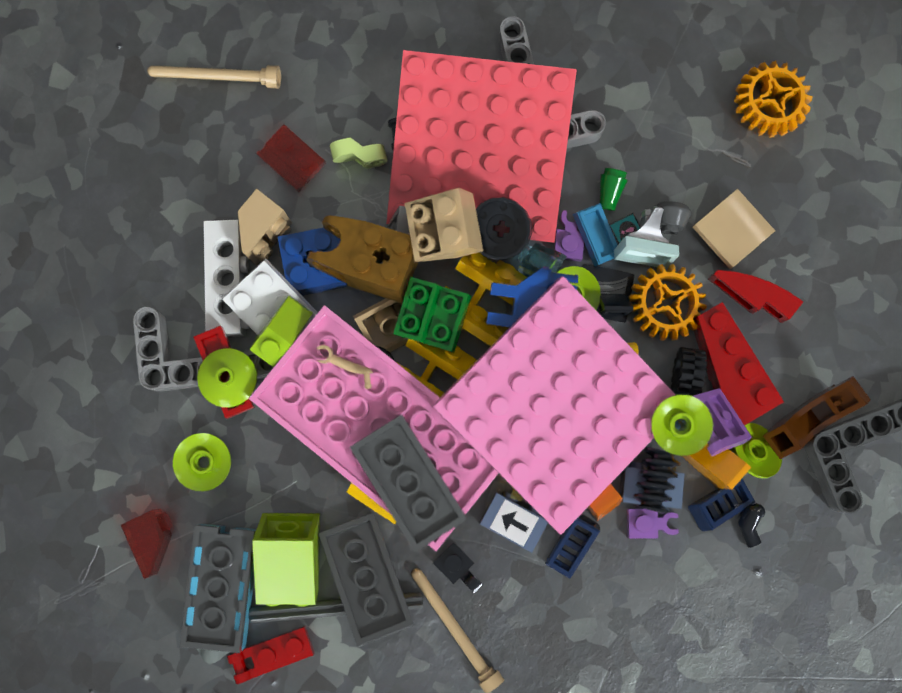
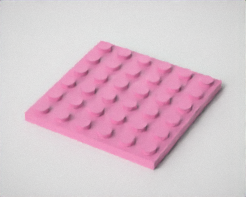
M561 276L432 406L561 535L652 441L654 437L651 430V421L655 409L662 401L676 394L566 278Z

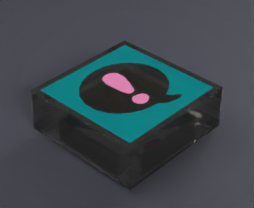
M634 212L609 224L617 245L629 233L640 229V224Z

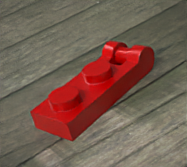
M302 626L246 647L240 653H231L227 655L229 665L233 664L236 673L233 675L235 683L240 684L313 656L315 652L306 626ZM251 657L255 667L247 669L244 659Z

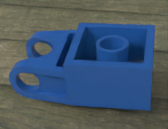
M324 228L278 236L285 279L302 296L348 287L347 283L315 267H311L307 263L309 252L332 251L339 245L341 239Z

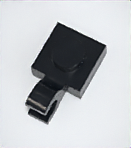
M454 542L433 563L453 584L460 578L473 593L482 586L480 580L469 570L474 562Z

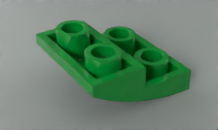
M410 277L393 334L455 353L471 295Z

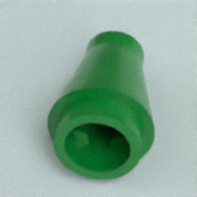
M605 168L604 174H600V204L602 209L615 211L616 205L628 182L626 179L627 172Z

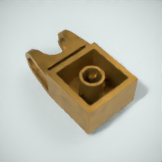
M331 215L325 216L322 221L323 228L340 238L341 241L332 251L309 252L307 256L308 263L316 269L347 283L350 287L403 303L410 277H413L418 264L414 260L410 235L367 221Z

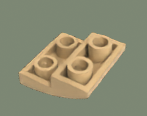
M738 189L693 226L694 230L729 269H732L775 232L773 227Z

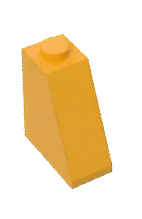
M678 421L675 424L677 430H682L685 427V422ZM708 444L694 454L682 456L717 489L732 490L751 469L750 465L729 449L711 456L707 450Z

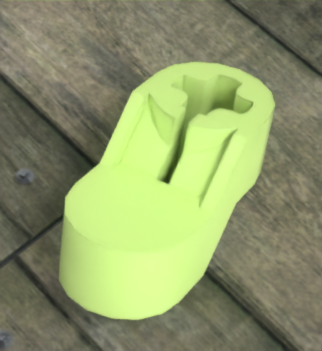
M351 137L340 139L330 144L332 159L335 163L355 160L364 168L370 169L384 165L388 161L383 144L361 146Z

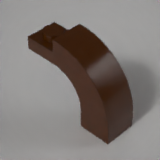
M854 376L837 385L834 384L801 404L772 426L763 437L781 460L802 449L816 434L830 424L867 405L871 399Z

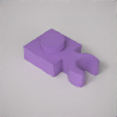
M563 210L560 222L564 230H556L553 259L582 261L583 238L580 231H577L578 226L576 222H569L566 218L567 211Z
M627 509V538H658V530H662L670 535L678 534L679 529H669L667 526L668 519L678 518V514L669 512L658 517V512Z

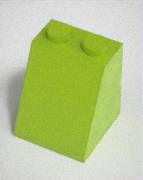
M262 513L252 540L256 604H265L267 606L296 605L299 607L316 604L319 591L320 537L318 533H320V513Z

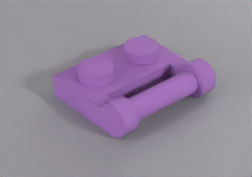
M720 388L692 396L703 402L712 416L714 431H712L711 438L707 443L709 445L707 450L711 456L744 444L752 438Z

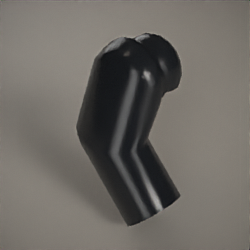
M758 503L748 505L738 521V526L748 548L762 543L756 527L765 516V509Z

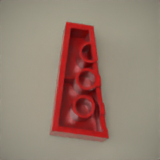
M723 302L693 319L697 323V329L694 330L699 350H704L707 355L705 361L707 362L706 372L709 381L712 383L713 390L721 389L744 426L784 403Z

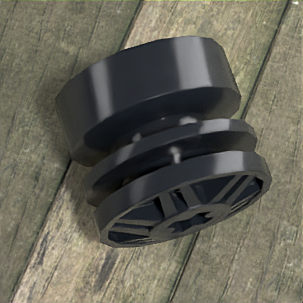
M504 197L491 198L476 208L483 251L480 253L483 256L494 260L509 259L520 254L529 244L532 236V221L528 212L519 203ZM501 221H505V226L510 227L509 233H504L503 237H499V232L495 231V225H500Z

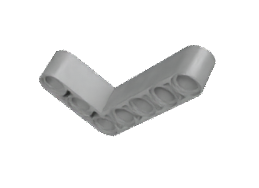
M515 16L505 18L501 22L499 31V44L503 61L513 62L511 60L512 57L520 56L525 60L523 63L534 64L523 21ZM513 30L518 33V36L509 37L505 32ZM596 110L572 114L569 126L571 136L568 137L567 149L598 141L606 126L604 115ZM592 122L597 125L598 130L591 132L586 129L585 124Z
M142 307L137 310L134 315L133 324L138 375L141 385L149 390L159 392L199 387L197 376L200 365L203 362L202 358L170 361L165 316L151 307ZM150 315H155V324L150 328H146V318ZM156 342L158 344V352L150 357L148 355V347ZM252 351L243 352L254 363L257 379L266 378L272 370L266 371L264 369V360ZM188 367L190 376L186 381L181 382L179 372L182 368ZM159 370L161 380L158 384L152 385L150 377L153 372Z

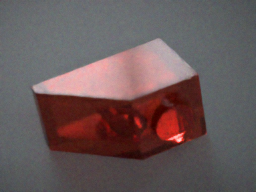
M154 509L121 524L144 579L158 574L172 537L170 531L172 523L166 512L162 513L161 509Z

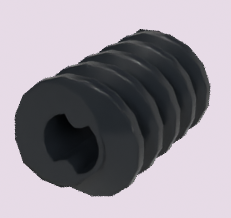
M645 447L644 451L652 457L642 459V463L649 469L639 471V475L645 478L646 481L636 483V486L643 493L633 495V498L639 501L640 505L632 506L663 514L669 513L670 510L662 505V503L672 501L673 498L666 494L665 490L675 489V486L668 482V479L678 478V474L672 471L671 467L680 466L681 463L673 458L674 454Z

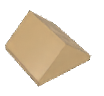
M385 298L353 316L363 336L375 346L383 347L391 352L408 341L407 338L393 334L402 303Z

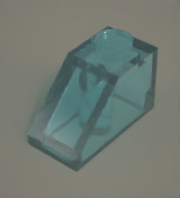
M535 242L531 249L526 246L517 259L520 262L518 271L529 277L546 266L556 273L567 256Z

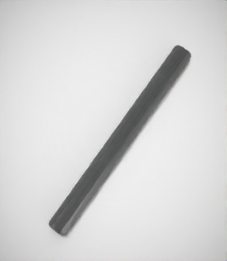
M421 592L403 593L409 610L423 608V595ZM341 599L316 601L315 605L304 607L296 605L253 606L249 609L250 623L346 615Z

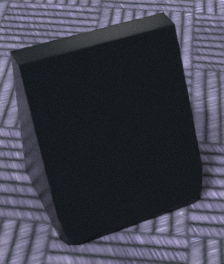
M601 294L599 314L626 316L633 311V305L626 294Z

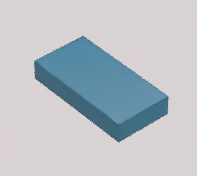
M599 203L574 213L573 217L594 267L614 259V249L618 245L601 204Z

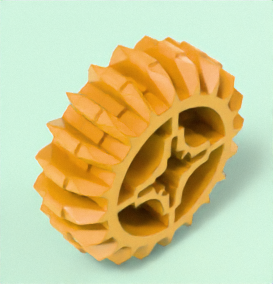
M776 61L771 62L769 66L764 62L758 68L752 67L748 74L741 78L742 84L736 87L738 95L734 98V102L740 104L736 108V113L744 114L740 119L741 123L749 121L751 123L748 127L749 131L755 127L759 128V136H762L767 130L770 138L774 137L777 132L780 136H784L788 133V130L790 132L795 131L798 128V124H802L805 121V115L810 112L811 108L807 104L812 101V96L806 94L811 86L802 84L806 76L798 78L795 75L798 71L797 68L789 71L787 70V63H783L779 68ZM761 83V95L754 100V86ZM792 99V111L790 115L785 116V103Z
M663 264L657 266V273L654 269L649 268L646 271L648 277L641 274L637 278L640 284H633L631 287L637 294L629 296L631 302L637 303L633 305L632 312L638 311L639 314L633 318V322L636 323L642 320L644 324L639 329L643 332L648 327L651 328L649 332V337L651 338L655 337L657 332H660L659 338L661 341L667 339L668 333L672 341L678 339V332L683 337L688 336V328L693 331L697 329V323L693 319L701 315L698 311H703L707 308L706 304L699 302V300L706 298V293L697 292L703 286L702 283L699 282L694 285L691 281L695 279V274L692 273L685 277L686 268L684 267L678 273H675L676 267L674 264L669 265L667 272ZM661 281L675 283L682 289L672 291L666 284H662ZM652 285L655 289L653 293L656 300L651 307L647 308L646 294ZM678 297L675 301H673L672 305L656 308L660 304H662L663 300ZM687 297L689 307L687 315L683 320L680 316L682 314L680 302ZM663 314L669 321L672 320L674 325L663 324L652 316Z

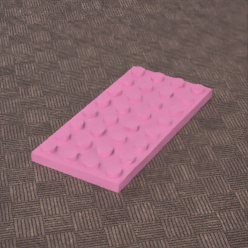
M325 305L249 398L388 513L390 511L350 447L403 414L465 515L498 474L432 406L440 398ZM326 345L333 350L336 356L370 368L373 372L370 374L371 389L364 388V374L349 372L332 363H319L317 360H326L329 352L327 349L317 350L316 348ZM454 528L428 545L437 551Z

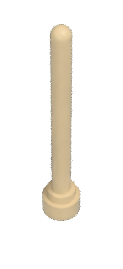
M267 65L261 71L150 66L147 70L151 77L261 82L267 88L279 89L281 84L280 66Z
M419 568L413 569L411 572L412 578L479 673V685L484 693H490L504 682V678L498 670L487 666L422 570Z

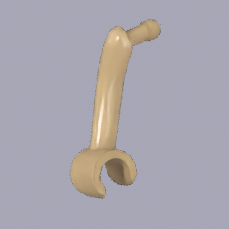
M326 345L316 348L317 350L327 349L329 352L326 360H317L319 363H332L349 372L364 374V388L371 389L370 374L373 372L370 368L336 356L333 350Z

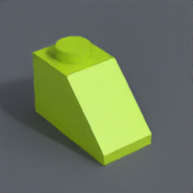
M289 295L255 338L250 350L275 367L293 344L313 312Z

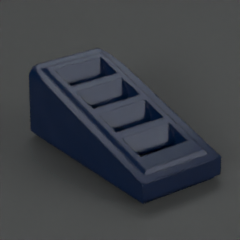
M743 479L733 488L742 501L739 504L731 490L717 489L688 506L701 531L715 529L743 511L748 505L755 503ZM723 495H725L727 501L729 502L732 508H728L725 500L722 497ZM715 501L721 514H718L712 502Z
M581 514L560 535L545 564L571 579L600 533V525ZM578 524L579 526L588 530V534H585L584 532L575 528L576 525ZM572 534L582 540V545L570 539V535ZM567 545L577 551L576 555L565 550L563 546ZM558 554L570 560V566L557 559Z

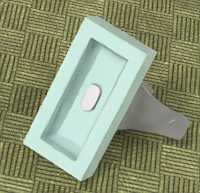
M654 206L652 210L645 209L642 211L640 229L624 237L614 249V260L653 267L663 264L665 269H667L679 257V246L669 243V240L661 234L660 223L664 211L662 207Z

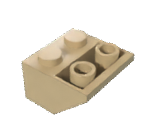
M456 188L405 203L415 262L452 259L483 251L473 193Z
M258 189L252 193L238 210L242 252L257 266L260 262L271 256L273 252L272 247L278 241V236L289 234L292 222L281 207Z

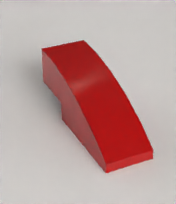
M717 270L708 278L711 283L751 314L762 308L780 323L790 320L804 302L780 286L752 275Z

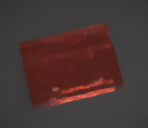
M284 124L265 143L264 148L256 153L260 159L298 193L326 164L322 157Z

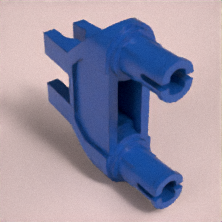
M544 266L516 286L491 283L490 295L514 299L511 315L487 312L486 324L511 327L559 277L564 276L568 282L578 283V275L554 273L552 269Z

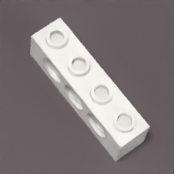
M239 220L204 221L205 332L222 326L227 337H246V329L250 328L234 311L229 314H223L222 306L225 303L222 300L223 297L242 281L244 273L249 271L248 258L244 256L241 248ZM227 245H232L233 253L229 257H222V249ZM227 273H233V282L230 285L223 286L222 277Z

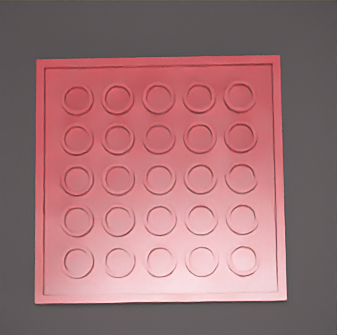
M403 50L386 224L390 223V219L398 207L405 206L407 202L460 188L473 193L475 208L491 198L504 197L516 201L528 212L532 221V236L530 240L555 243L577 69ZM501 221L500 225H495V231L499 232V237H503L504 233H509L510 227L505 226V221Z

